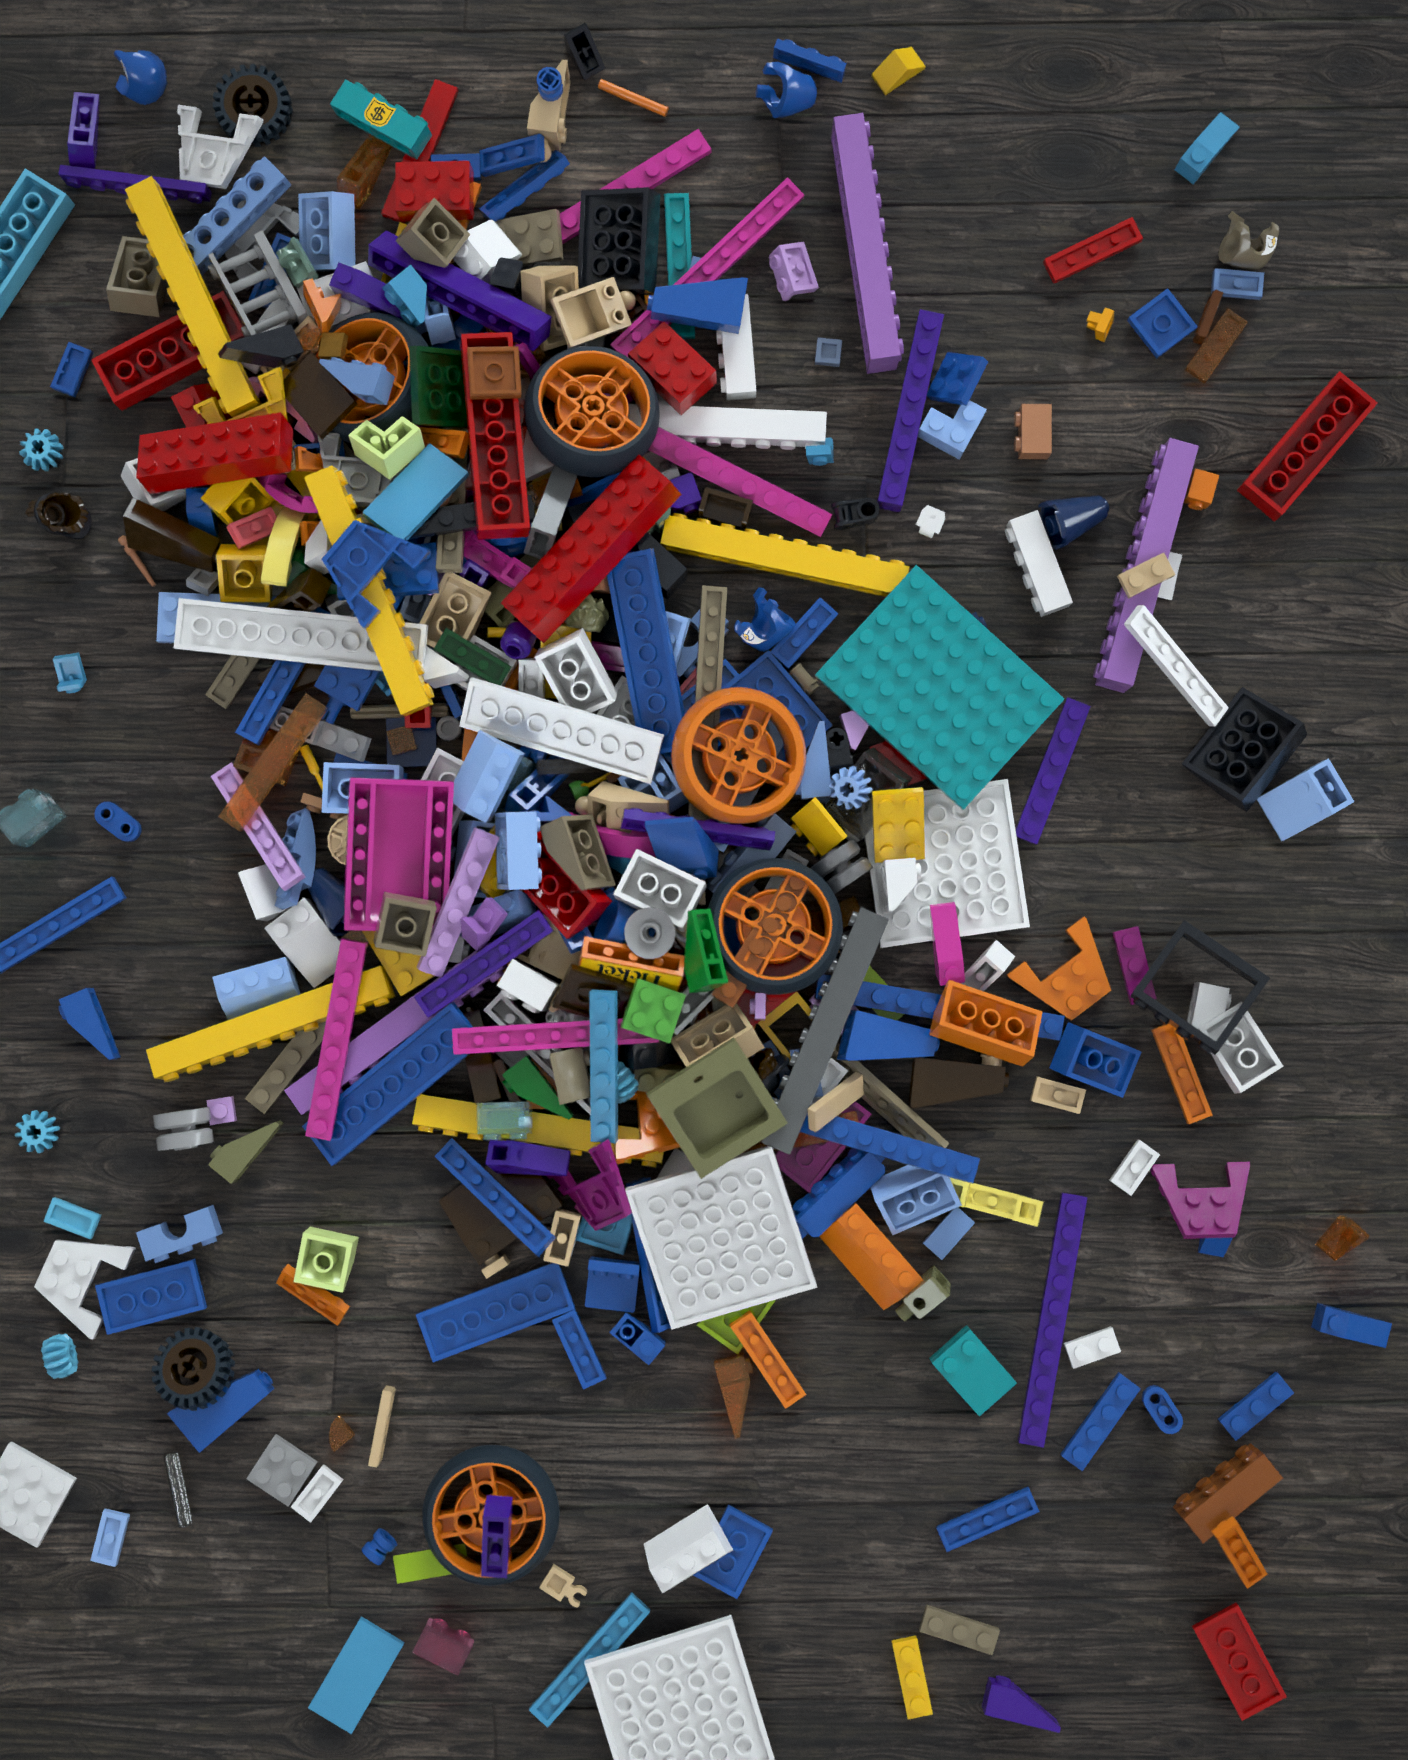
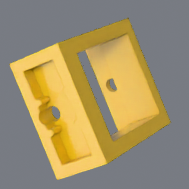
M798 992L794 993L767 1015L765 1021L761 1020L758 1023L778 1050L789 1058V1062L791 1059L790 1053L769 1026L797 1003L809 1017L811 1008Z

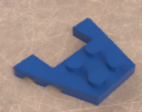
M354 520L324 555L322 561L346 598L348 605L358 618V622L364 629H367L381 611L361 595L364 589L395 553L416 570L430 554V551Z

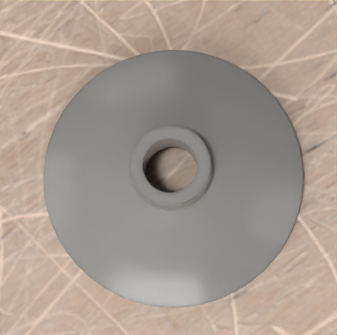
M653 907L642 908L634 912L627 920L624 931L625 940L630 950L637 956L645 959H655L663 956L671 949L675 940V927L671 918L664 911ZM649 928L656 930L655 937H651L648 934Z

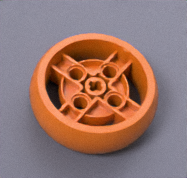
M745 687L724 688L699 699L681 719L672 743V767L680 790L699 811L725 823H754L778 812L792 799L798 790L806 767L805 740L793 714L773 696ZM731 705L745 706L741 718L724 720L713 729L702 724V721L709 714L722 707ZM769 720L775 725L782 738L785 762L776 758L774 741L765 729ZM746 726H750L753 729L754 735L752 739H748L744 735ZM714 738L721 742L719 752L714 751L711 746ZM692 749L702 753L705 772L713 782L709 792L702 787L695 774L692 763ZM742 751L740 755L743 756V759L737 761V756H734V752ZM760 759L766 763L764 773L757 769V762ZM726 772H730L734 776V782L731 786L724 781ZM765 782L776 787L769 796L758 803L748 806H733L739 793L754 791Z

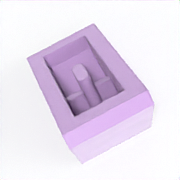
M854 711L841 714L839 718L843 730L847 733L850 751L854 753L869 725Z

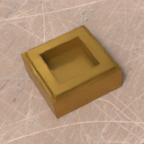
M322 332L318 357L326 360H331V357L344 360L348 335L345 333Z

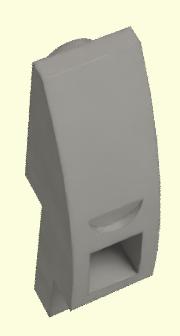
M281 706L270 726V729L360 762H364L372 739L339 725L330 724L325 720Z

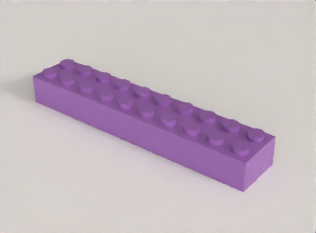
M863 113L834 117L831 140L867 374L896 370L898 362L902 360L901 354H904L902 338L898 339V330L900 329L899 315H894L896 294L895 290H890V281H893L891 266H887V257H889L888 243L883 242L885 222L884 218H879V209L882 206L880 193L876 194L875 185H878L876 169L872 170L874 151L873 146H869L868 141L870 125L869 121L865 122Z
M1169 438L1164 445H1160L1158 451H1155L1151 464L1155 468L1152 474H1149L1146 481L1145 489L1149 490L1146 497L1142 498L1139 512L1142 515L1140 520L1136 521L1132 536L1136 537L1133 545H1130L1127 550L1126 559L1129 560L1126 569L1123 568L1122 573L1162 553H1165L1168 559L1197 455L1198 445ZM1161 583L1129 599L1123 587L1120 592L1116 593L1113 601V606L1116 607L1113 616L1109 617L1106 630L1110 632L1107 640H1103L1100 648V654H1103L1101 662L1097 663L1093 677L1097 678L1096 686L1124 693L1134 685L1143 647L1125 627L1124 623L1138 605H1144L1153 615Z

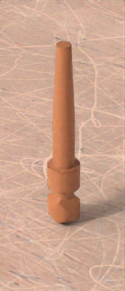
M122 535L119 537L118 541L121 545H124L127 555L131 556L151 586H155L154 580L137 555L136 550L128 548L126 536Z

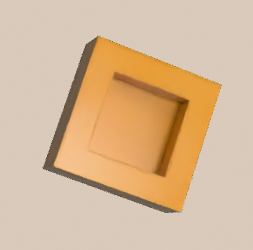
M1105 308L1102 314L1090 311L1087 318V328L1095 331V339L1105 342L1114 322V310Z

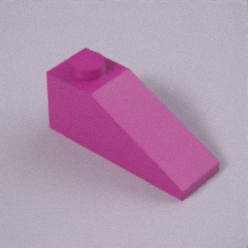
M955 902L930 905L935 974L940 986L946 985L948 980L965 983Z

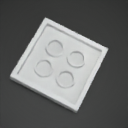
M13 1442L8 1443L0 1458V1528L36 1548L39 1547L77 1478Z

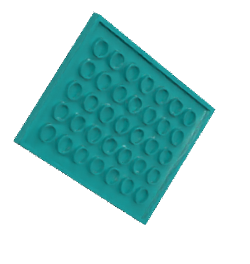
M917 565L914 566L815 674L816 678L962 810L969 805L1064 700L1057 691Z

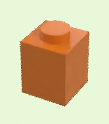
M1195 468L1191 473L1183 503L1188 504V507L1194 510L1206 509L1212 503L1219 475Z

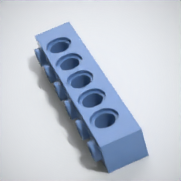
M265 156L251 166L250 171L244 178H240L234 183L233 189L227 195L218 199L216 206L199 219L198 224L192 231H188L183 235L190 252L194 253L193 258L201 276L209 270L208 265L211 264L208 254L213 253L218 261L291 186L286 177ZM264 183L260 190L255 191L257 184ZM246 200L244 207L237 208L241 201ZM229 218L226 225L220 226L223 219ZM211 235V240L203 244L204 238Z

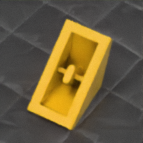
M912 47L895 49L872 73V77L882 92L887 95L924 70L926 66Z

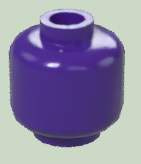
M513 622L507 626L500 644L508 657L523 659L530 655L537 637L521 622Z

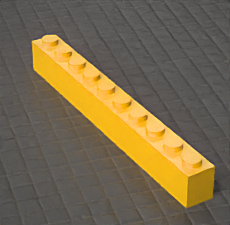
M150 176L126 188L125 191L128 195L126 203L133 214L136 213L139 219L136 225L143 236L146 235L149 241L146 244L149 253L153 258H157L159 263L156 266L158 273L169 284L167 292L171 300L177 302L180 308L177 310V314L184 325L187 324L190 330L187 333L190 342L194 347H198L200 352L197 355L202 367L204 369L207 368L210 377H208V381L212 389L218 391L221 397L218 403L222 411L235 417L260 406L259 399L242 363L221 359L218 355L224 344L231 342L230 336L160 185Z
M331 465L304 477L332 546L354 520L364 523L361 517L357 518L354 510L357 508V504L353 495H348L345 485L348 482L342 470L338 471L337 468ZM382 568L361 593L362 596L381 611L366 631L401 715L407 716L433 705L431 698L434 697V693L430 684H425L423 680L424 668L420 660H415L412 653L415 650L413 641L410 636L406 637L402 627L405 626V622L401 613H396L393 603H396L391 589H386L383 582L386 579V575Z
M673 513L672 516L665 520L660 542L669 551L887 597L909 572V566H904L905 563L899 560L885 562L875 555L857 556L855 551L842 549L841 552L834 551L831 546L818 544L817 547L810 546L807 541L801 539H793L792 542L783 540L784 537L777 534H769L768 537L759 535L760 532L754 529L740 531L730 524L712 525L711 521L707 519L697 518L696 521L689 520L687 516L679 513Z
M378 966L362 972L355 1015L365 1012V1007L373 1004L375 1007L383 1006L389 1003L390 998L396 997L390 977L384 967ZM333 983L147 1049L146 1052L154 1078L170 1082L178 1079V1074L186 1071L188 1074L201 1071L203 1065L209 1063L211 1066L221 1064L226 1061L225 1057L231 1055L240 1057L248 1054V1049L257 1046L258 1049L271 1046L273 1040L279 1038L287 1040L295 1037V1032L301 1030L309 1032L318 1029V1024L326 1022Z
M427 1095L417 1097L412 1122L413 1125L418 1126V1131L433 1133V1129L443 1130L442 1135L457 1137L458 1133L468 1134L467 1138L482 1141L484 1136L493 1138V1140L517 1141L567 1149L571 1152L570 1155L582 1156V1152L589 1153L588 1150L601 1143L591 1142V1121L575 1118L568 1120L562 1116L485 1104L476 1105L472 1102ZM519 1116H531L533 1121L532 1128H519ZM618 1125V1139H640L639 1128ZM611 1143V1147L614 1153V1143ZM664 1152L648 1153L643 1158H630L625 1160L624 1163L631 1164L632 1160L642 1161L641 1166L656 1168L657 1164H662Z

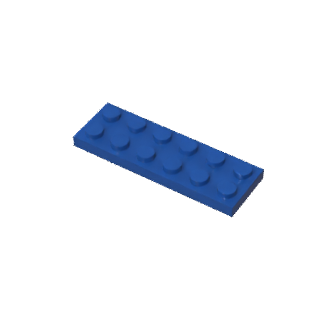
M550 1263L416 1314L432 1362H436L569 1312L576 1307L561 1266Z

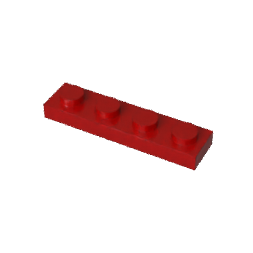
M1133 217L1045 258L1043 264L1053 284L1142 242L1143 237Z

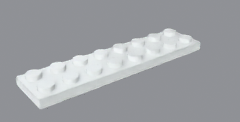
M473 677L469 680L459 727L476 732L481 730L502 740L651 784L653 781L664 735Z

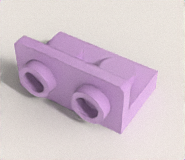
M804 242L779 245L769 255V264L774 272L777 289L783 301L789 300L793 295L815 292L819 288Z

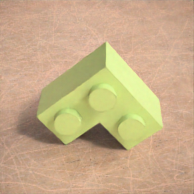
M403 416L385 432L368 420H365L349 434L355 456L389 480L425 448L420 428Z

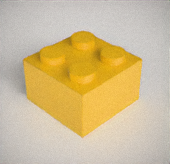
M255 478L212 484L200 498L227 525L268 508L275 500Z
M236 544L220 545L216 554L220 602L271 603L273 585L261 583L267 545L250 544L241 549H238Z

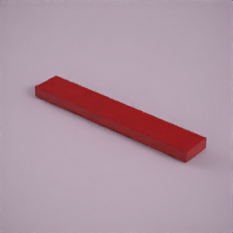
M436 79L434 80L420 117L427 121L432 137L417 160L405 154L402 162L431 161V155L434 154L459 92L458 87ZM394 180L381 214L386 218L406 224V222L400 221L395 211Z

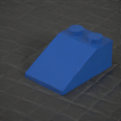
M694 817L645 821V828L657 859L700 880L717 877L719 849Z
M1068 1022L1049 1068L1123 1098L1141 1051Z

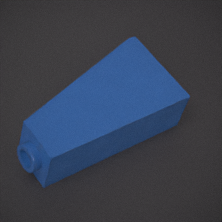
M741 277L655 287L654 296L649 295L647 310L651 311V319L739 334L748 278Z
M851 1010L844 1025L837 1059L855 1061L934 1056L938 1050L940 1039L930 1036V1029L858 1010Z
M257 1369L231 1381L229 1388L224 1386L222 1391L226 1394L223 1397H215L218 1402L214 1405L207 1403L208 1408L201 1409L197 1407V1411L175 1407L167 1415L200 1453L274 1389L272 1386L273 1381L266 1372H261Z

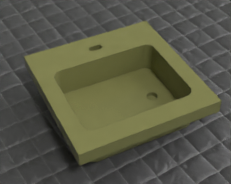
M734 1037L646 1093L701 1179L788 1124Z

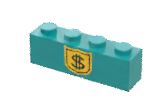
M345 79L330 103L337 116L416 160L432 137L428 123L422 117L409 115L402 106L389 104L382 95L378 93L371 94L358 82L353 84Z

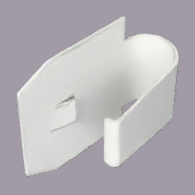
M929 505L922 509L916 525L920 526L919 533L929 538H932L934 533L939 534L945 520V512Z

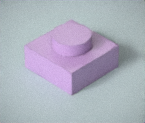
M755 993V999H750V1014H755L754 1020L765 1021L766 994Z
M233 1096L206 1100L207 1107L210 1108V1125L237 1121Z

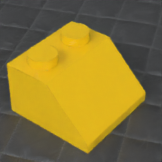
M816 797L790 819L793 823L790 826L797 831L795 834L798 837L804 836L808 841L806 847L814 857L817 855L820 857L824 856L847 837L846 833Z

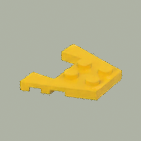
M281 367L257 376L268 402L229 419L236 420L282 412L288 421ZM211 397L193 406L194 410L201 414L208 422L207 424L229 421L225 419L216 397Z

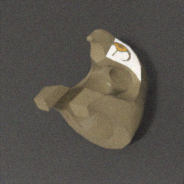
M1232 211L1228 215L1229 219H1231L1229 230L1220 245L1219 260L1225 264L1244 269L1256 270L1264 267L1276 249L1279 234L1278 225L1271 222V226L1263 230L1257 239H1250L1249 226L1244 224L1242 217Z

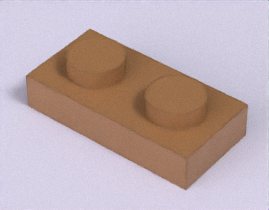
M303 793L301 803L307 805L306 809L320 814L322 798ZM331 813L330 818L338 820L347 814Z

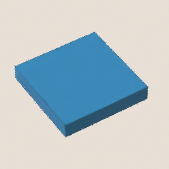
M630 1214L597 1231L582 1216L576 1241L624 1255L633 1226L632 1216Z

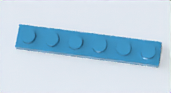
M590 991L591 1142H603L609 1139L610 1143L618 1141L617 991Z
M631 1592L534 1701L529 1711L548 1728L589 1682L585 1660L616 1651L650 1613V1608Z

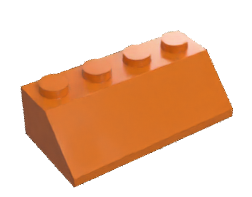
M948 980L934 1011L929 1035L1023 1067L1034 1057L1043 1012Z
M856 1202L819 1236L883 1310L904 1298L923 1281L917 1271Z

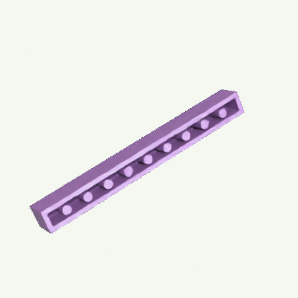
M474 951V952L471 953L469 956H467L465 959H463L461 962H459V963L456 964L454 967H452L450 970H448L447 972H445V973L443 974V976L446 975L447 973H449L451 970H453V969L456 968L457 966H459L460 964H462L464 961H466V960L469 959L470 957H472L474 954L477 953V951ZM503 966L453 1002L460 1008L464 1005L462 1001L468 995H471L472 998L484 990L483 984L489 980L494 983L504 974L502 970L508 966ZM440 977L437 978V979H436L435 981H433L432 983H430L428 986H430L431 984H433L434 982H436L437 980H439ZM413 996L349 1043L342 1087L348 1083L350 1085L355 1083L363 1076L361 1073L368 1068L372 1069L383 1057L390 1054L440 1011L427 1018ZM318 1066L284 1090L301 1115L310 1112Z

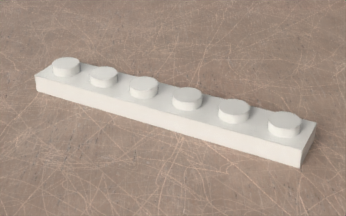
M1138 605L1124 623L1125 627L1208 726H1216L1227 711L1228 706L1144 605Z

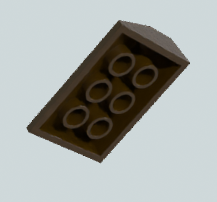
M488 1166L484 1168L539 1221H542L564 1204L545 1175L500 1174L494 1172ZM463 1184L439 1200L463 1243L479 1265L518 1238Z

